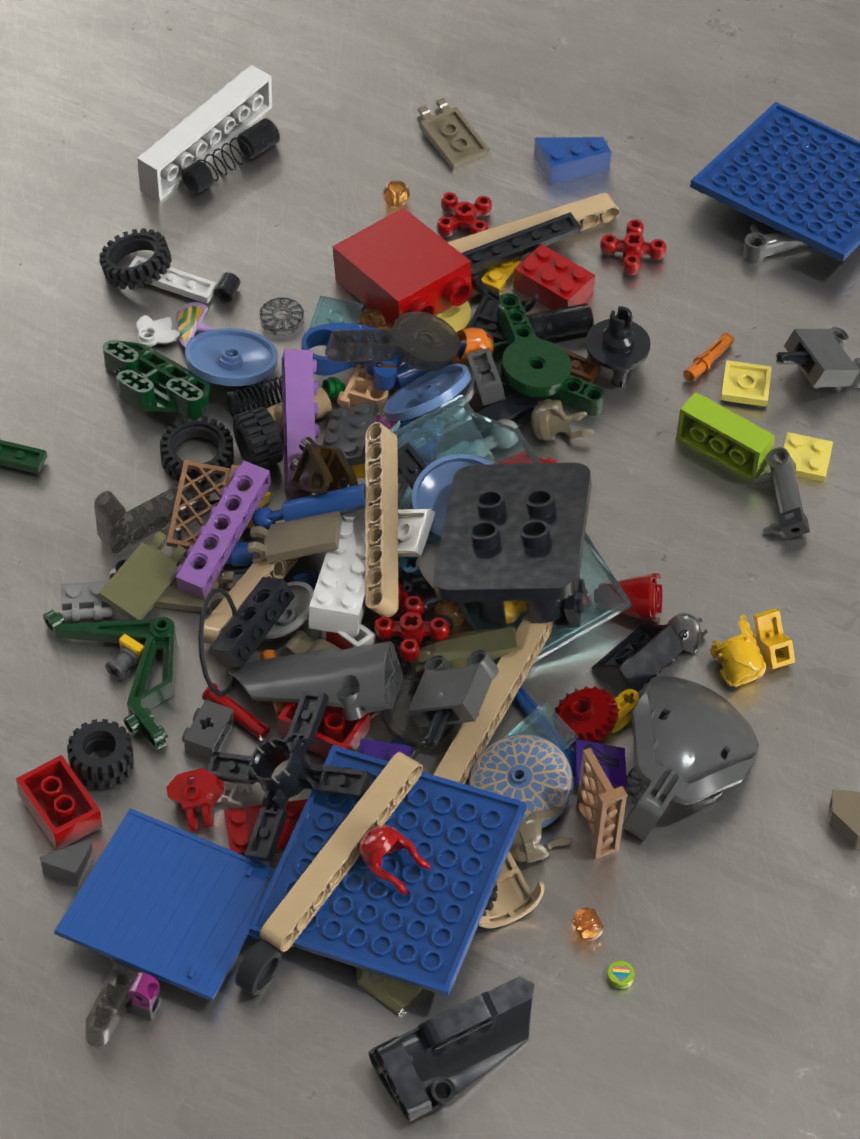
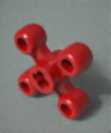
M452 192L442 195V210L453 215L438 219L437 233L441 237L451 236L454 229L460 231L470 230L471 235L488 230L487 223L483 220H477L476 217L490 214L492 201L489 197L479 196L475 203L471 204L469 202L459 203L458 197Z
M632 219L627 223L624 239H617L612 234H606L600 241V250L605 255L622 252L624 257L622 268L627 275H635L639 272L642 255H649L654 260H660L665 256L667 247L666 243L661 239L644 242V237L642 236L644 225L637 219Z
M410 596L405 600V614L400 618V621H392L388 617H380L374 624L375 634L381 640H388L392 636L402 637L403 642L400 645V655L406 662H414L419 658V643L423 640L424 636H430L436 641H442L449 635V624L446 619L438 617L431 622L422 620L421 616L424 612L423 601L418 596Z

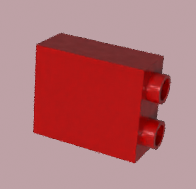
M404 207L332 246L335 280L400 335L417 326L427 325L434 316L452 306L464 304L472 295L471 261Z

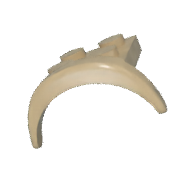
M510 851L496 881L498 891H496L497 900L492 901L494 907L491 911L485 910L487 915L481 917L478 926L498 928L510 924L531 912L543 896V882L539 881L531 893Z

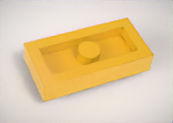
M514 258L492 266L481 280L489 289L500 295L513 278L514 269L521 261Z

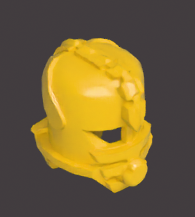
M745 614L740 615L741 621L738 622L742 634L727 639L721 644L714 639L710 648L712 657L716 658L718 663L723 666V669L720 670L722 679L726 681L728 686L732 687L747 684L757 678H761L766 670V662L763 661V656L760 654V649L756 644L757 642L753 637V632L750 630Z

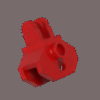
M203 768L177 774L166 787L167 796L186 811L190 830H198V813H202L206 827L213 826L212 810L215 809L214 804L225 792L224 782L218 779L215 774Z

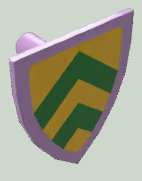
M191 302L177 311L176 331L180 333L178 340L185 347L194 337L196 331L203 333L214 329L201 322L208 307L200 302Z

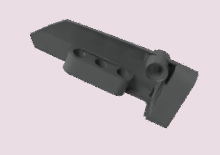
M391 641L343 650L332 647L246 663L242 669L233 668L229 670V673L241 683L253 700L299 703L303 690L324 692L329 696L327 706L340 707L345 720L348 721L362 718L367 712L391 709L403 684L402 670L395 647Z

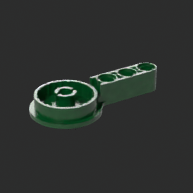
M512 293L502 294L499 298L496 316L509 345L502 357V367L505 372L506 381L517 392L531 397H547L557 393L571 374L572 364L569 356L556 344L542 340L535 335L518 296Z
M502 341L494 344L492 358L502 382L506 398L517 391L508 384L505 378L502 357L509 345L507 341ZM570 375L569 379L557 393L545 398L551 399V401L560 400L564 406L579 412H587V415L597 416L603 411L605 392L598 385Z

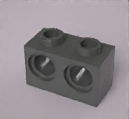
M489 347L467 354L470 370L474 375L483 406L504 400L505 394Z

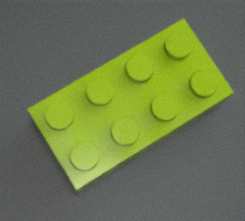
M695 392L680 408L676 440L753 482L754 478L761 476L769 467L766 457L773 449L775 435L731 412L728 408L713 402L708 397Z

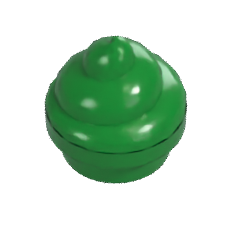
M329 377L323 380L321 386L330 400L338 399L340 392L346 389L345 384L337 377Z

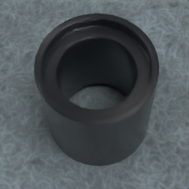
M223 273L214 290V296L221 302H231L240 286V279L233 273Z

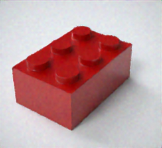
M543 244L539 245L514 269L513 288L530 298L539 294L537 302L551 310L583 304L594 293L595 275Z
M288 702L277 717L278 735L284 738L287 736L298 703ZM326 706L315 740L307 749L327 758L332 745L355 751L360 745V739H364L370 730V713L367 712L362 718L348 721L345 720L340 707Z
M62 755L16 778L20 798L56 851L103 827L100 809Z

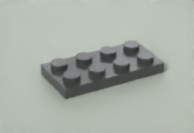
M363 403L356 407L338 408L332 411L322 446L341 449L350 466L364 464L366 431L376 421L378 414L376 403Z

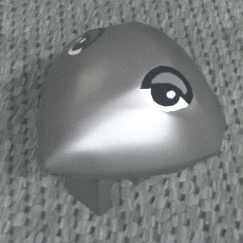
M688 613L677 614L666 624L671 625L684 651L693 654L696 653L699 647L701 637L708 633L707 629L701 630L699 623L703 622L702 618H695V616Z

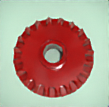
M585 686L581 690L575 688L573 693H566V697L563 700H559V706L555 708V716H553L554 726L561 737L568 742L575 743L576 739L597 742L613 730L618 720L619 710L612 694L607 693L605 689L600 690L596 686L593 688Z

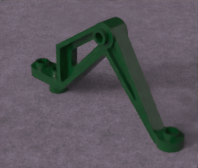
M51 609L44 613L43 619L45 624L57 638L119 643V639L126 634L144 646L127 700L129 715L123 718V721L131 735L134 736L141 732L155 750L166 746L168 735L161 725L157 726L155 724L150 709L171 698L175 693L176 632L174 622L167 617H158L156 619L66 624L63 615L59 611L55 612ZM157 650H163L162 682L146 691Z

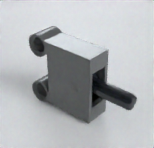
M832 327L831 329H794L784 344L787 352H778L776 354V363L779 365L797 364L798 369L804 373L814 389L819 387L848 386L856 389L860 388V358H855L852 362L843 350V346L849 339V336L839 327Z
M478 649L473 651L467 658L466 662L469 667L452 669L445 657L439 654L432 656L426 661L424 666L425 672L408 709V712L420 728L429 727L423 740L425 746L430 748L436 747L445 725L476 721L490 684L499 671L486 650Z

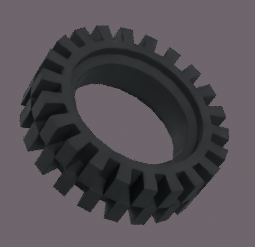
M141 228L140 233H138L137 229H132V234H128L125 231L122 238L119 235L115 236V242L109 240L107 242L108 246H104L102 248L103 252H100L99 262L110 285L113 284V287L116 288L120 286L124 290L127 285L129 290H132L137 284L139 288L144 287V282H147L148 285L153 284L152 279L154 278L158 281L161 278L160 274L165 275L167 273L166 268H170V262H172L165 237L161 236V233L158 231L155 233L153 229L147 232L146 228ZM142 250L154 252L150 259L140 265L127 268L117 266L122 258L133 252Z
M202 416L201 421L192 419L191 422L188 421L187 417L182 418V424L178 420L173 422V428L168 426L166 433L163 432L161 436L160 455L163 469H166V473L169 476L173 475V479L176 481L181 477L184 461L177 456L175 451L180 443L190 438H207L213 441L219 448L216 456L210 461L204 462V464L231 468L230 464L233 465L232 435L230 436L229 429H225V425L222 422L217 425V420L214 418L208 423L207 416ZM187 469V475L191 480L201 476L198 470ZM217 474L220 478H222V477L225 476V475ZM217 475L210 476V479L213 482L217 481ZM206 480L201 481L202 485L207 484Z

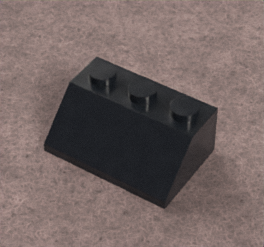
M640 625L591 668L619 692L627 689L639 692L644 688V684L649 679L661 673V669L664 666L673 663L678 658L677 655L684 648L671 625Z

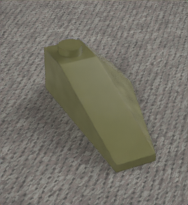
M512 626L449 633L445 640L436 641L432 638L419 644V658L414 661L416 673L422 678L425 672L424 666L426 661L438 654L445 657L452 669L469 667L466 662L467 658L473 651L478 649L486 650L492 660L519 649L515 629Z

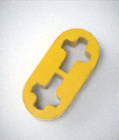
M624 690L615 698L619 715L617 723L611 732L621 730L632 719L631 713L640 699L636 690Z

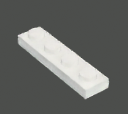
M136 256L129 267L140 265L148 259ZM172 267L166 268L167 273L165 275L160 274L161 278L158 281L153 278V284H150L206 304L209 303L214 295V290L217 286L216 282Z

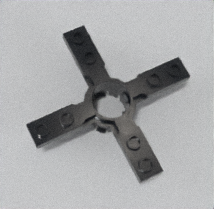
M303 690L287 736L284 739L270 738L274 746L268 739L260 742L258 746L264 753H261L257 748L252 756L213 751L207 771L215 774L222 781L251 785L258 782L261 785V789L265 792L261 810L244 854L249 859L272 862L288 816L286 811L288 800L298 795L303 789L316 790L319 794L361 799L368 789L372 778L368 771L311 764L310 757L305 753L307 747L312 745L329 700V696L324 692ZM289 759V762L285 770L290 775L288 776L284 771H282L280 774L274 776L275 779L279 782L277 783L272 778V774L282 762Z

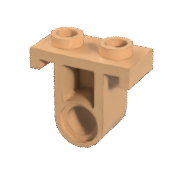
M357 367L354 374L349 375L346 389L340 392L337 404L340 405V408H350L363 403H376L378 414L382 415L384 414L383 406L388 400V390H377L373 386L372 381L366 379V369Z

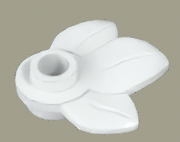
M144 315L138 320L136 325L139 331L137 342L149 347L156 344L172 343L180 335L178 331L171 330L172 322L170 317L153 321L149 316Z

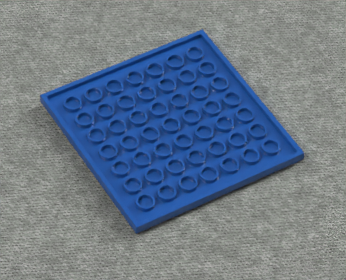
M778 102L772 104L691 180L690 187L698 192L726 204L738 212H742L841 262L860 245V141Z
M332 745L324 765L368 771L372 775L368 786L369 789L389 762ZM422 772L417 782L384 825L393 827L401 835L413 842L418 854L428 861L431 869L427 870L418 866L407 849L384 854L381 868L404 883L408 894L403 895L396 890L391 882L378 878L365 864L362 855H360L292 946L449 997L527 809L526 802ZM316 790L311 791L249 927L250 932L260 935L265 922L360 799L319 794Z

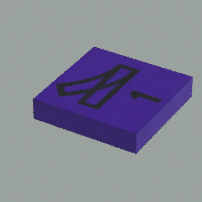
M576 739L573 745L575 784L579 785L583 750L591 748L612 787L616 789L623 786L624 790H626L625 748Z

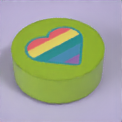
M625 961L613 962L607 972L609 984L617 989L628 988L634 981V968Z

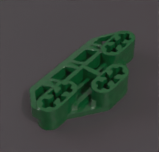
M111 340L103 344L105 368L116 375L119 397L123 401L142 411L178 412L190 419H198L205 414V407L209 405V399H211L210 382L197 377L187 368L148 345Z

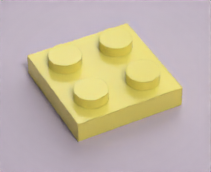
M726 360L721 400L767 407L772 366Z
M787 432L784 448L789 452L796 464V477L825 482L833 441Z

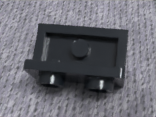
M580 576L576 592L570 597L565 598L564 614L555 620L557 629L580 627L581 614L584 612L582 597L585 594V581L580 579Z

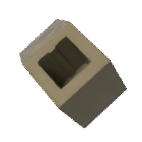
M833 789L829 802V826L854 850H860V792Z

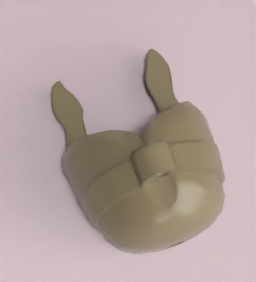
M544 400L531 413L532 429L536 437L541 440H554L557 433H563L571 439L586 437L594 431V429H582L572 433L569 422L581 420L587 415V412L566 416L560 400Z
M553 807L547 811H534L522 819L509 850L514 860L526 863L542 860L550 855V849L553 847L565 846L573 841L571 838L559 837L547 842L544 846L539 843L541 839V818L555 817L564 811L563 807Z

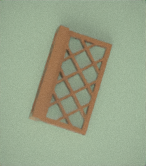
M184 460L166 546L177 547L180 545L188 550L191 545H195L199 532L192 534L187 526L195 521L201 527L203 525L206 526L201 518L209 514L211 509L217 506L219 502L211 506L205 497L215 492L220 498L221 491L219 489L222 488L223 491L225 487L229 486L234 470L240 466L232 465L231 468ZM187 469L198 470L201 476L191 480L187 475ZM221 474L225 475V479L215 485L210 476ZM206 480L211 488L201 493L196 484ZM192 488L197 496L187 501L182 492ZM201 500L207 509L197 514L191 505ZM187 508L193 517L183 522L178 513ZM220 527L218 530H224L227 527ZM181 529L188 535V538L183 541L173 539L174 533ZM210 546V547H208V548H206V549L211 550V549H214L215 547H214V546Z
M591 748L583 750L576 808L593 837L591 853L597 859L619 851L627 793L623 786L616 789L612 787Z

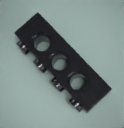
M262 577L237 610V614L231 618L209 647V650L221 666L242 669L292 602L295 595L284 579Z

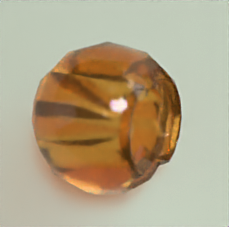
M390 181L385 185L382 193L384 201L391 207L404 206L410 197L409 188L402 181Z
M367 309L358 317V324L384 331L386 320L380 311Z
M443 600L435 608L434 614L436 618L440 615H447L453 620L452 630L459 628L464 622L465 614L462 609H458L455 602Z
M585 907L579 909L574 914L572 922L581 939L591 941L602 935L604 926L595 909Z

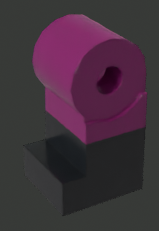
M138 973L128 991L130 999L126 1005V1012L152 1021L162 1001L159 983L148 974Z

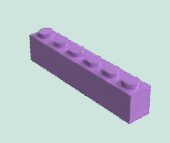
M284 349L281 358L285 490L306 491L289 484L294 473L291 471L290 465H293L291 462L294 459L300 458L303 451L300 450L299 444H302L304 447L305 445L301 443V440L305 437H310L315 442V438L318 439L319 425L315 424V417L318 416V403L314 402V395H317L318 385L317 381H313V373H316L317 360L313 359V350Z

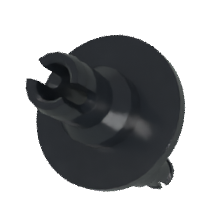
M618 306L616 316L615 311L612 310L610 319L595 324L589 330L586 337L587 359L596 362L602 367L612 369L614 372L612 384L617 388H620V381H622L621 387L626 386L627 374L630 369L642 364L650 352L649 335L640 325L632 321V312L623 306Z

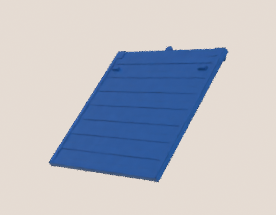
M130 808L54 930V934L209 1001H213L247 937L260 938V935L250 932L249 927L276 869Z

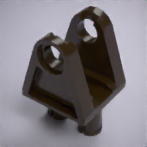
M305 437L301 440V443L305 445L304 447L302 444H299L300 450L303 451L300 458L294 459L291 462L293 465H290L291 471L294 472L289 482L291 486L315 494H327L328 491L343 488L345 480H347L349 487L358 485L357 478L341 449L317 445L310 437Z

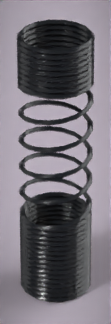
M262 119L238 134L237 138H232L230 143H224L221 149L217 148L213 151V154H207L204 160L199 159L184 168L181 173L184 184L192 193H200L211 186L213 180L218 181L219 176L216 169L221 175L227 176V169L224 163L229 169L234 171L236 169L234 160L238 164L244 165L242 154L251 160L280 141L279 130L271 120ZM233 140H237L241 152L231 144ZM225 145H230L232 157L223 150ZM231 146L240 154L242 163L235 158ZM216 151H221L224 163L214 155ZM223 152L232 160L233 169L225 161ZM208 156H213L216 169L206 161ZM215 158H217L223 165L226 172L225 174H223L217 167ZM206 163H208L215 171L217 179L213 178L212 172L210 171Z

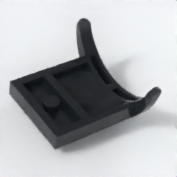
M476 276L474 282L482 300L467 328H482L493 336L494 343L507 341L496 316L500 295L489 289L481 278ZM536 294L529 300L520 301L525 313L535 306L539 294Z

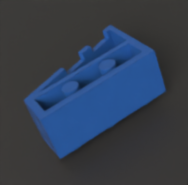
M604 137L535 138L534 158L549 185L610 170L612 151Z

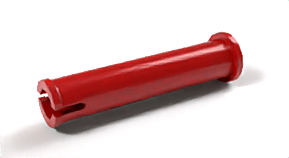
M212 683L213 686L217 689V685L215 683ZM209 687L205 689L202 695L204 701L208 700L233 709L234 720L255 735L260 741L268 736L271 730L269 726H266L227 695L219 697Z

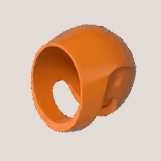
M482 328L461 329L455 333L451 341L450 359L455 364L467 365L469 363L467 354L488 347L492 355L494 349L493 340L489 333ZM462 340H466L465 352L462 358L459 359V344Z

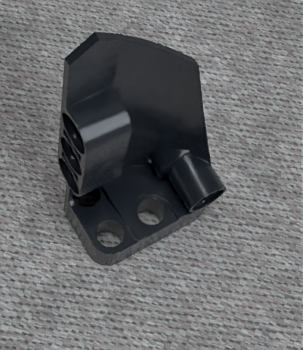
M519 976L419 1024L417 1028L401 1036H396L369 1050L370 1061L381 1083L396 1107L409 1122L451 1101L454 1096L529 1039L534 983ZM436 1085H442L446 1089L447 1095L445 1099L439 1098L436 1095Z

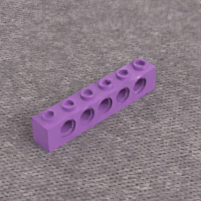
M244 460L240 467L234 470L231 483L221 493L220 502L211 509L209 521L206 526L203 525L200 528L198 540L195 545L189 547L184 564H180L176 570L175 578L178 589L202 599L206 598L271 484L269 470ZM220 527H227L224 530H218ZM210 546H214V547H215L214 549H211V550L206 549V548H208V547H210ZM198 566H204L202 569H195Z

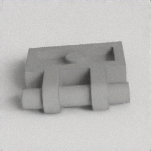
M108 581L61 584L62 615L64 619H72L73 622H77L84 618L103 620V617H111L112 607H105L110 605L98 597L99 592Z

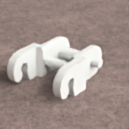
M223 781L225 791L228 790L231 793L229 797L223 793L217 800V803L226 804L229 809L237 808V806L239 808L245 807L243 803L232 800L235 792H243L244 789H246L247 793H250L252 787L244 783L234 784Z

